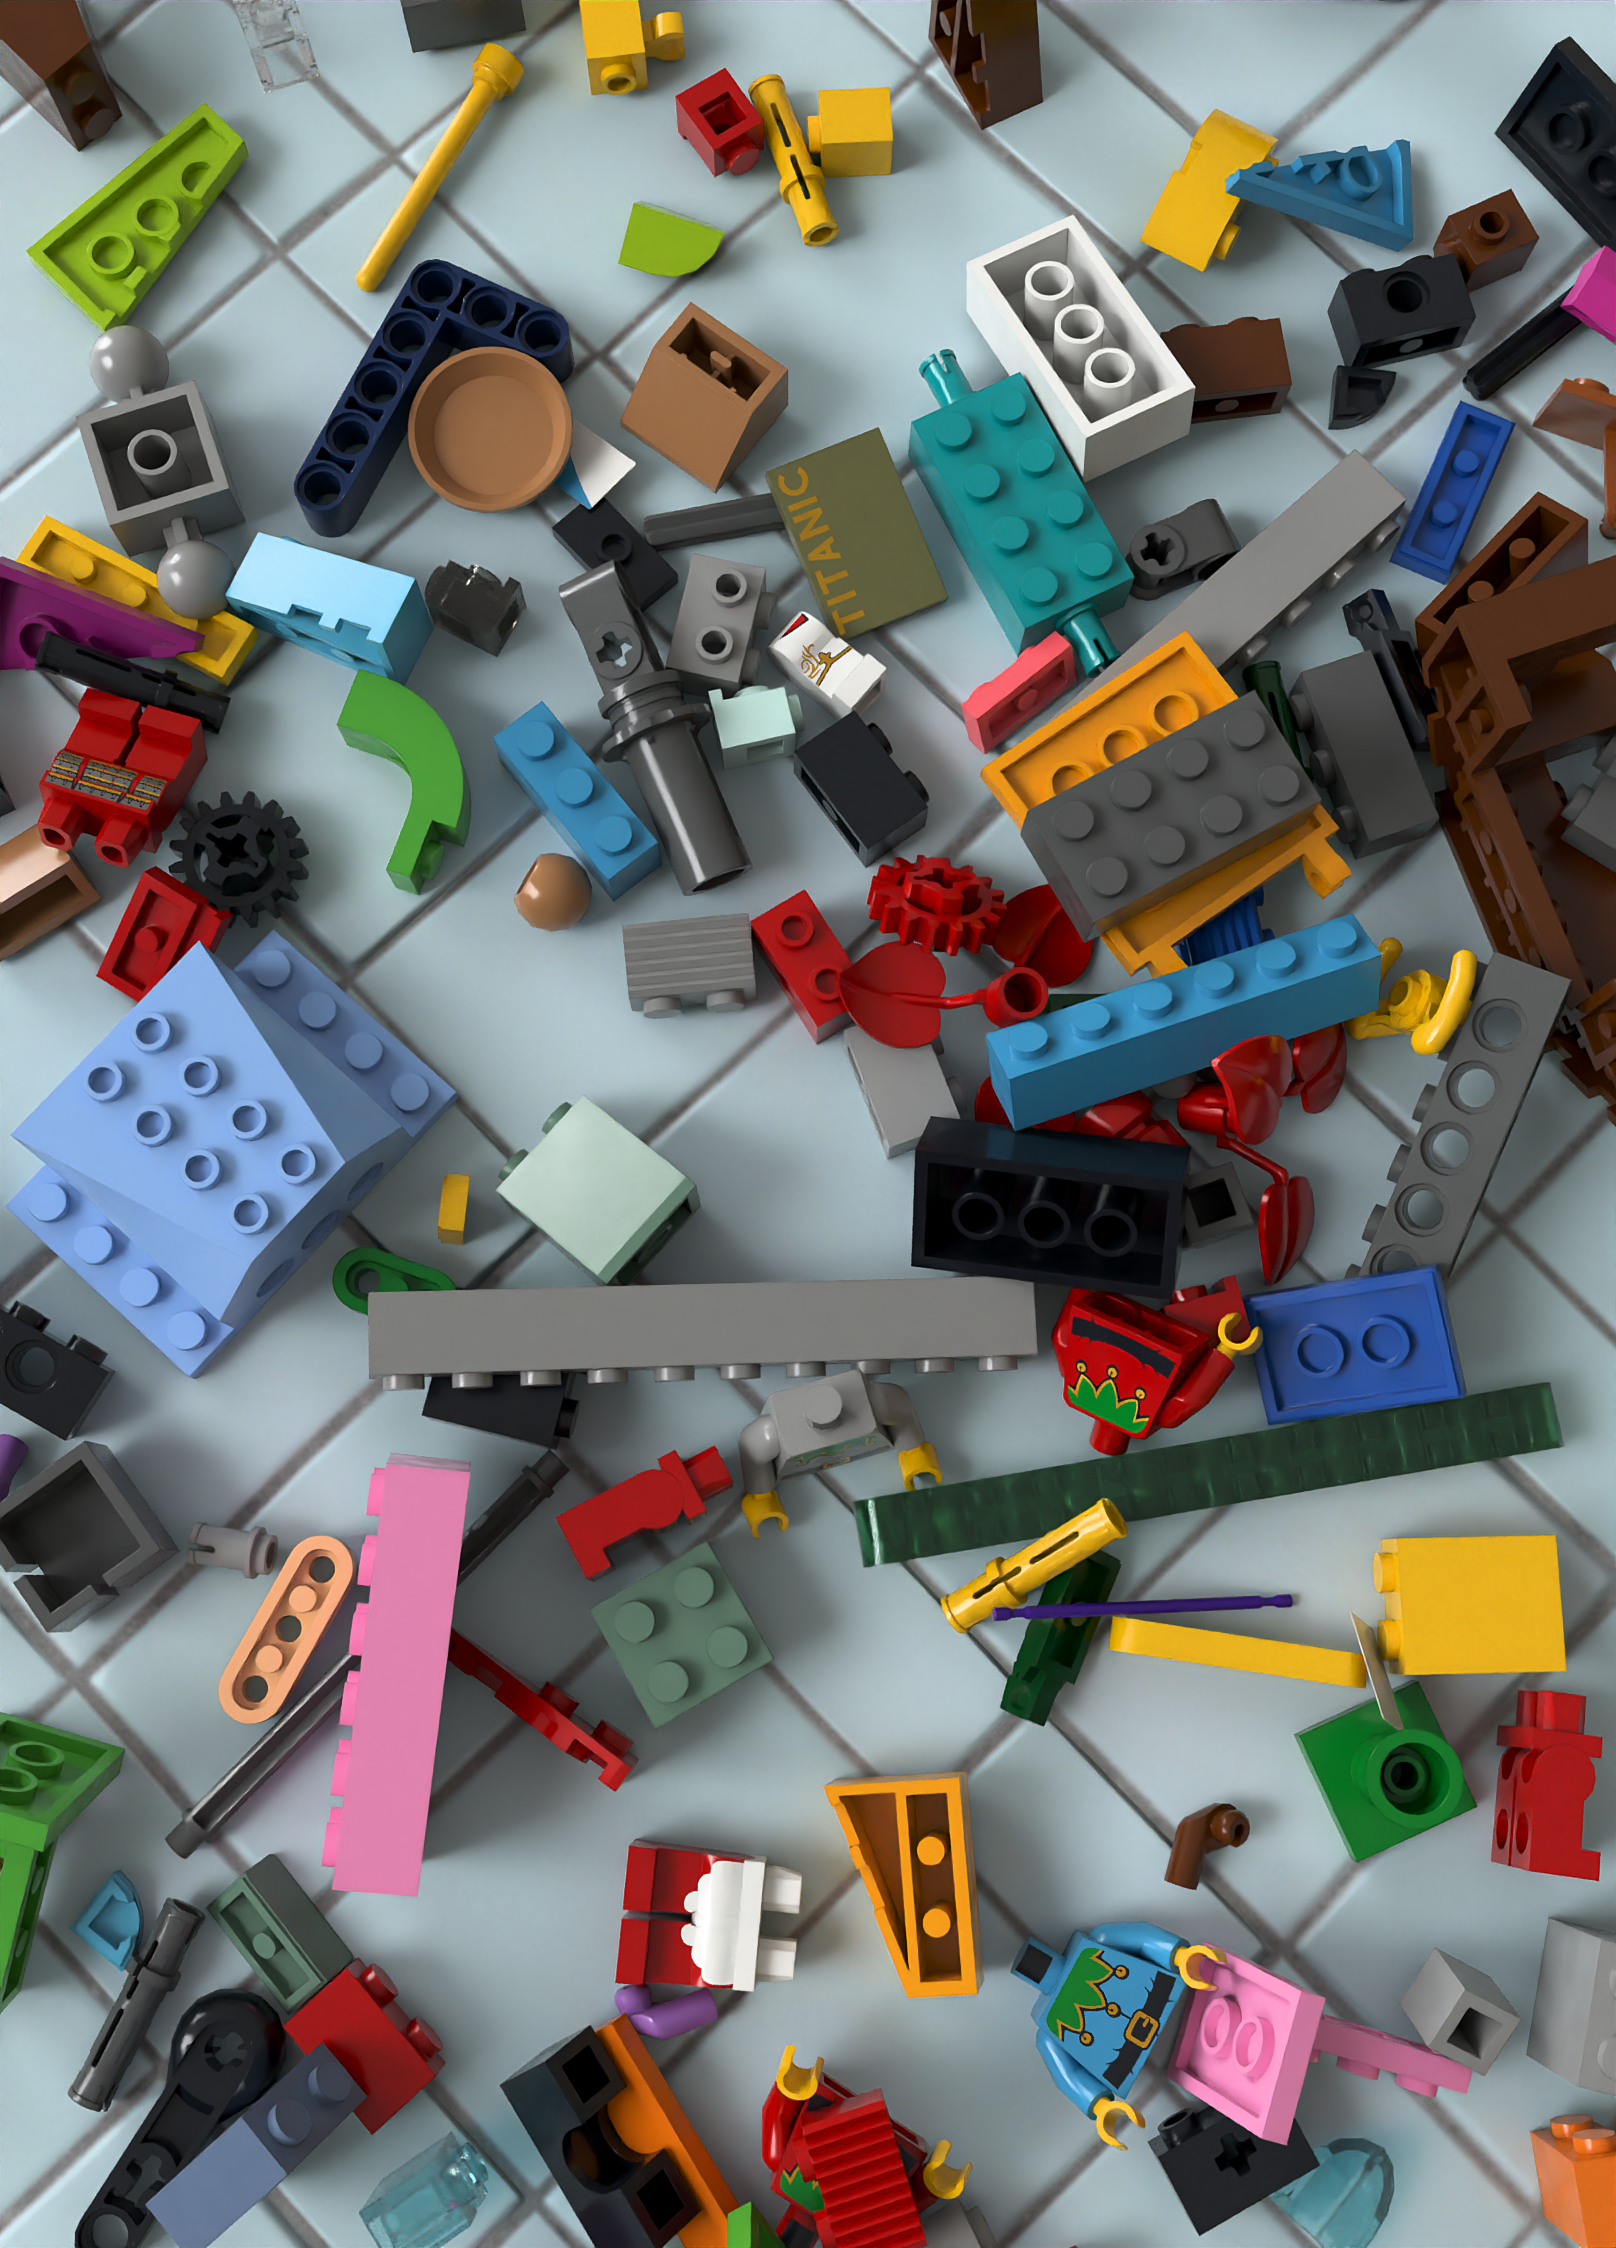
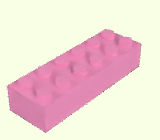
M391 1453L386 1463V1469L375 1467L374 1473L371 1475L366 1515L380 1516L377 1536L366 1535L365 1543L362 1545L357 1585L371 1586L369 1603L357 1602L356 1612L353 1615L348 1653L349 1655L362 1656L360 1671H348L340 1714V1725L353 1726L351 1739H340L338 1752H336L330 1795L344 1796L343 1807H331L329 1823L326 1826L321 1866L335 1867L332 1890L418 1897L471 1461Z

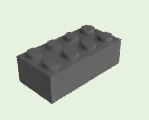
M1253 690L1028 810L1020 836L1085 944L1303 826L1318 807L1322 798L1256 691Z

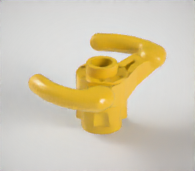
M1392 937L1385 938L1377 947L1382 955L1380 987L1388 972L1403 952L1400 941ZM1466 949L1454 954L1449 981L1424 969L1413 971L1408 976L1401 977L1391 988L1388 999L1379 1001V1010L1344 1021V1028L1351 1037L1357 1040L1405 1034L1411 1036V1046L1417 1054L1429 1056L1440 1052L1458 1025L1463 1026L1472 1005V1001L1469 999L1475 983L1477 956L1472 951Z

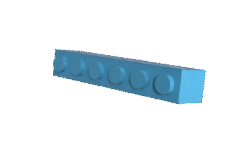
M1353 913L988 1033L986 1034L992 1087L1016 1132L1212 1066L1211 1061L1251 1037L1273 1034L1279 1035L1287 1041L1379 1010L1382 955Z

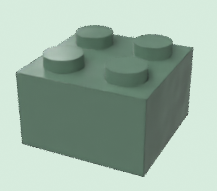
M708 1541L703 1542L589 1609L655 1729H658L774 1660L773 1654Z

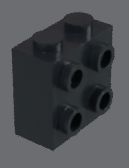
M456 1287V1290H468V1289ZM577 1372L584 1375L588 1374V1372ZM561 1373V1385L535 1387L520 1386V1374L493 1375V1387L475 1389H453L452 1376L432 1377L422 1416L433 1421L557 1451L560 1437L570 1439L575 1428L580 1401L570 1397L577 1373Z

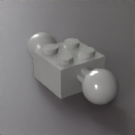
M129 325L113 327L105 331L95 341L90 353L89 367L97 388L107 398L118 404L76 416L109 526L129 557L167 546L168 551L161 559L157 570V586L163 601L172 611L182 617L198 620L211 619L212 616L227 610L230 606L225 594L236 575V569L229 556L218 546L204 541L202 534L246 521L212 415L195 380L164 389L169 377V361L165 349L157 338L139 327Z

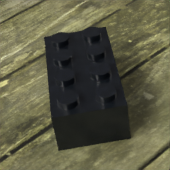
M931 1116L915 1149L911 1266L1173 1300L1182 1260L1192 1147L1030 1127L1015 1132L1012 1125Z

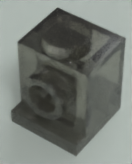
M451 560L448 561L445 567L440 565L433 571L427 582L424 594L427 608L435 626L495 657H498L527 608L519 581L509 577L504 587H502V582L490 571L477 565H471L467 569Z

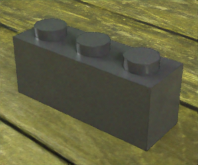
M1371 649L1301 672L1287 700L1293 717L1294 728L1298 733L1304 732L1311 749L1309 765L1313 778L1320 788L1326 787L1334 806L1331 818L1339 827V830L1336 832L1339 841L1342 844H1349L1354 859L1357 860L1423 838L1440 817Z

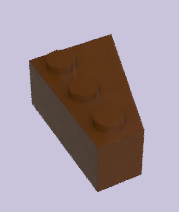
M931 0L928 38L981 130L1043 102L1037 0Z

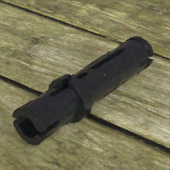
M48 629L43 637L34 666L36 669L60 675L95 690L140 702L144 708L147 705L200 719L202 728L215 735L219 734L231 700L230 697L222 696L212 691L209 692L177 679L178 673L166 669L163 674L94 647L75 642Z

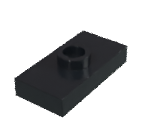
M605 497L591 509L579 504L552 527L554 538L587 572L616 558L632 581L639 598L642 613L679 582L678 573Z

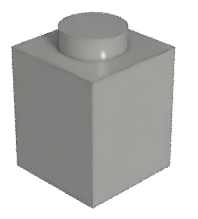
M1437 1948L1433 1950L1399 2003L1430 2049L1484 2077L1522 2020L1490 1976Z

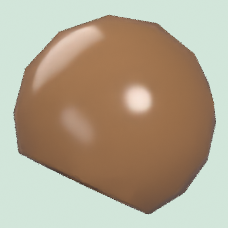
M557 853L540 854L524 877L515 894L514 902L520 915L532 927L550 932L567 930L578 923L588 912L591 904L592 885L587 872L573 857Z

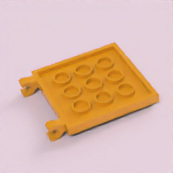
M1185 630L983 767L980 777L1018 828L1022 830L1028 810L1238 699V696ZM1320 803L1303 826L1099 936L1130 977L1145 967L1148 968L1152 979L1187 968L1188 966L1174 951L1173 948L1298 860L1304 869L1309 884L1322 899L1344 884L1343 881L1351 876L1352 873L1344 860L1327 843V840L1336 834L1339 827Z

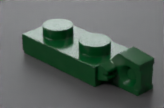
M1102 1550L1095 1552L1077 1563L1074 1567L1046 1582L1038 1605L1107 1602L1121 1568V1560ZM1101 1616L1032 1619L1026 1628L1025 1638L1016 1658L1017 1661L1013 1665V1672L1008 1676L1000 1708L1014 1716L1044 1727L1056 1695L1066 1682L1075 1685Z

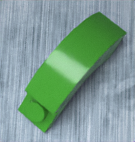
M358 669L336 725L347 746L390 760L402 768L411 778V805L386 871L396 888L420 895L425 879L433 880L441 866L444 845L440 843V840L462 847L465 845L469 832L472 803L467 773L447 726L423 698L396 681Z

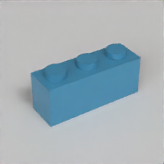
M543 701L492 738L501 764L613 902L662 865L658 841Z

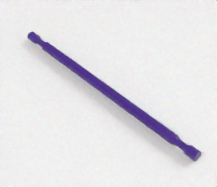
M1280 1594L1274 1597L1236 1596L1036 1605L1020 1609L994 1607L992 1609V1618L994 1621H1007L1011 1618L1030 1620L1260 1609L1263 1606L1286 1608L1292 1607L1293 1599L1290 1594Z

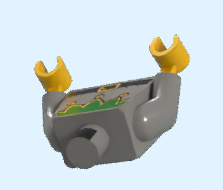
M856 1369L769 1395L760 1416L744 1427L738 1441L744 1488L749 1492L742 1499L741 1507L753 1536L760 1538L758 1526L769 1517H775L781 1532L785 1531L788 1527V1517L777 1491L774 1490L778 1483L893 1449L899 1450L898 1460L903 1482L909 1492H916L913 1476L921 1472L934 1474L937 1485L941 1484L942 1473L936 1449L931 1443L924 1441V1432L907 1392L901 1386L894 1383H873L861 1369Z

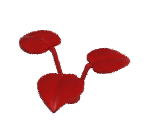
M1045 884L1026 890L1005 903L1007 909L1001 932L997 934L995 944L992 947L1000 957L1015 964L1011 970L993 980L985 989H978L975 992L954 997H940L946 983V975L940 961L933 953H924L922 945L913 942L903 946L899 944V941L888 942L872 949L855 964L842 971L838 975L837 988L849 1016L874 1040L893 1048H918L932 1042L938 1036L941 1028L939 1009L950 1010L979 1004L983 1006L987 1018L1002 1028L1030 1020L1044 1010L1048 1002V988L1068 985L1079 978L1085 971L1092 954L1093 939L1084 944L1051 886ZM989 1076L982 1082L976 1094L974 1103L975 1120L978 1122L1012 1125L992 1087L991 1076ZM1075 1112L1030 1126V1128L1068 1132L1075 1124Z
M1342 1022L1296 1037L1293 1043L1292 1058L1288 1043L1279 1035L1263 1034L1246 1039L1211 1061V1065L1222 1085L1196 1081L1194 1088L1187 1095L1179 1098L1177 1117L1179 1125L1183 1130L1217 1136V1148L1231 1150L1268 1172L1273 1177L1274 1184L1270 1185L1263 1193L1258 1217L1259 1245L1265 1286L1272 1287L1277 1284L1292 1269L1303 1254L1314 1225V1197L1307 1178L1295 1175L1289 1179L1288 1171L1243 1143L1258 1145L1272 1134L1277 1125L1279 1109L1283 1105L1282 1097L1296 1096L1301 1092L1302 1107L1305 1112L1311 1114L1322 1112L1334 1101L1343 1084L1347 1064V1044ZM1293 1067L1296 1078L1290 1082Z

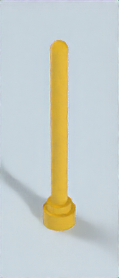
M487 43L472 65L474 75L471 78L474 85L357 273L356 282L361 290L373 292L379 287L492 102L501 101L503 96L512 95L524 76L522 64L503 47Z

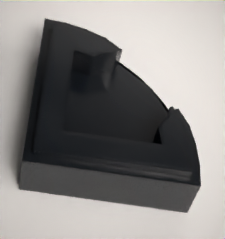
M1337 365L1332 379L1328 430L1353 428L1375 416L1385 404L1394 386L1397 372Z

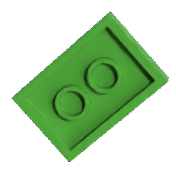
M0 1712V1858L4 1859L0 1875V2014L21 1991L58 1836L119 1775L125 1753V1748Z

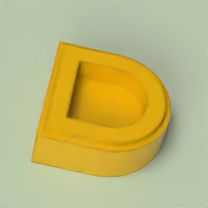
M448 1173L447 1176H444L438 1219V1239H441V1243L463 1245L470 1175Z

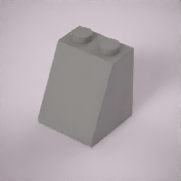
M1549 1918L1526 2055L1577 2087L1616 2096V1933Z

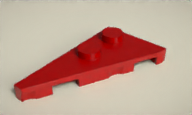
M451 1626L447 1660L465 1674L472 1675L495 1691L494 1697L542 1733L563 1752L583 1763H587L590 1759L602 1767L604 1770L598 1779L615 1792L621 1787L640 1760L629 1752L634 1744L630 1737L601 1719L596 1728L574 1713L580 1703L567 1692L550 1681H546L542 1689L538 1688Z

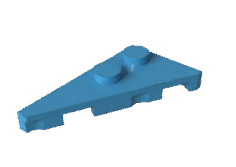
M1404 139L1395 140L1389 147L1383 150L1369 152L1367 146L1364 145L1352 147L1346 153L1333 150L1299 156L1291 165L1273 167L1271 161L1254 163L1248 169H1238L1225 180V189L1228 194L1396 252L1402 250L1413 240L1410 142Z

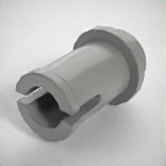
M197 1522L191 1531L188 1543L199 1544L198 1549H187V1560L189 1564L194 1565L204 1564L243 1571L245 1578L255 1579L259 1574L269 1575L276 1561L278 1540L275 1535L267 1534L265 1527L255 1526L251 1532Z

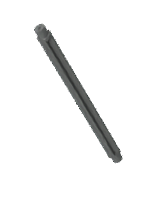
M550 1449L532 1467L526 1465L521 1470L523 1474L463 1534L456 1588L546 1497L550 1498L555 1493L552 1488L570 1471ZM348 1650L193 1808H187L182 1813L183 1820L165 1838L167 1844L177 1855L187 1859L204 1841L210 1843L216 1837V1832L342 1705L344 1685L347 1682L348 1671H360L362 1656L349 1655Z

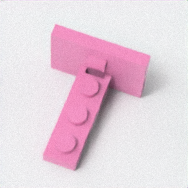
M1203 1941L1202 1946L1221 1950L1227 1958V1963L1213 1960L1208 1956L1201 1960L1199 1964L1201 1978L1207 1983L1217 1985L1219 1988L1214 1991L1190 1987L1166 2077L1258 2137L1287 2145L1309 2061L1317 2063L1321 2051L1338 2056L1336 2066L1368 2079L1377 2080L1380 2069L1396 2073V2084L1422 2095L1436 2098L1439 2086L1467 2094L1473 2070L1430 2049L1426 2044L1323 2014L1322 2011L1326 1998L1227 1948Z

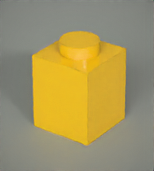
M890 87L819 90L818 116H807L808 151L810 154L820 153V168L825 178L891 175L893 132Z

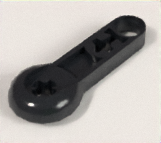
M242 1988L218 1989L198 1998L181 2016L171 2040L165 2089L80 2219L75 2231V2248H99L93 2238L94 2223L98 2217L111 2214L119 2217L127 2227L128 2241L125 2248H140L157 2222V2219L145 2204L201 2153L219 2124L259 2100L277 2081L286 2059V2033L278 2013L262 1996ZM233 2031L244 2041L237 2049L245 2050L244 2060L234 2058L227 2065H224L215 2057V2054L221 2050V2047H213V2040L215 2036L224 2039ZM152 2155H155L162 2161L158 2173L166 2180L165 2183L156 2180L142 2193L136 2204L124 2198L132 2191L142 2175L143 2170L135 2161L144 2163ZM115 2189L117 2190L120 2196H115L113 2194ZM141 2209L147 2210L148 2213L146 2217L144 2216Z

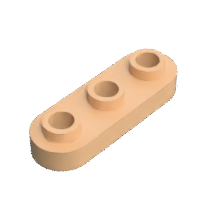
M313 1536L300 1542L289 1555L221 1676L218 1686L219 1700L224 1711L234 1720L246 1724L264 1722L277 1716L286 1706L355 1582L357 1562L353 1551L345 1542L329 1536ZM328 1557L335 1565V1573L329 1581L323 1583L315 1577L314 1566L320 1558ZM289 1616L296 1617L302 1626L300 1636L293 1642L287 1641L281 1634V1624ZM256 1675L264 1678L268 1685L267 1695L261 1701L253 1700L247 1692L249 1681Z

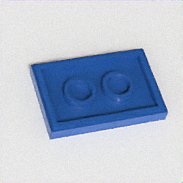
M1439 1263L1249 1294L1242 1297L1251 1331L1257 1326L1263 1331L1261 1346L1252 1355L1268 1426L1464 1398L1467 1393Z

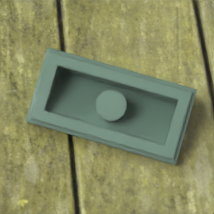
M274 1854L267 1855L244 1872L206 1907L288 2016L352 1962L353 1956L350 1950Z

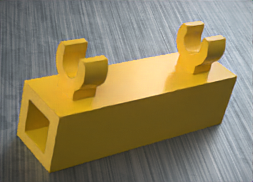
M579 0L591 95L606 93L624 95L633 90L649 89L646 57L655 56L666 61L686 57L683 40L684 30L680 12H665L649 21H641L638 0Z

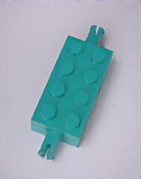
M944 349L940 351L939 355L943 360L942 364L937 360L935 353L932 354L920 365L919 372L922 378L926 380L941 408L911 422L908 457L1017 657L1025 649L1038 645L1056 631L1061 636H1067L1085 669L1086 676L1088 678L1098 677L1101 674L1098 667L1102 665L1103 670H1106L1121 656L1120 651H1117L1100 618L1125 607L1135 576L1022 374L1018 372L982 390L973 391L956 361L953 350Z

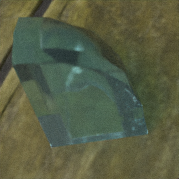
M1339 2138L1313 2150L1321 2166L1279 2189L1270 2200L1292 2222H1296L1320 2245V2248H1367L1388 2215L1395 2190L1394 2166L1384 2147L1364 2138Z

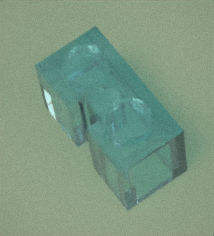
M451 2131L384 2177L359 2211V2215L378 2248H440L471 2226L477 2214L476 2208L482 2204L488 2193L483 2184L489 2178L486 2167L475 2148L469 2142L461 2146Z

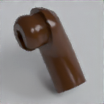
M1214 1803L1184 1817L1176 1830L1164 1881L1187 1889L1197 1890L1205 1855L1228 1845L1237 1848L1247 1840L1250 1834V1823L1246 1815L1238 1811L1231 1804Z

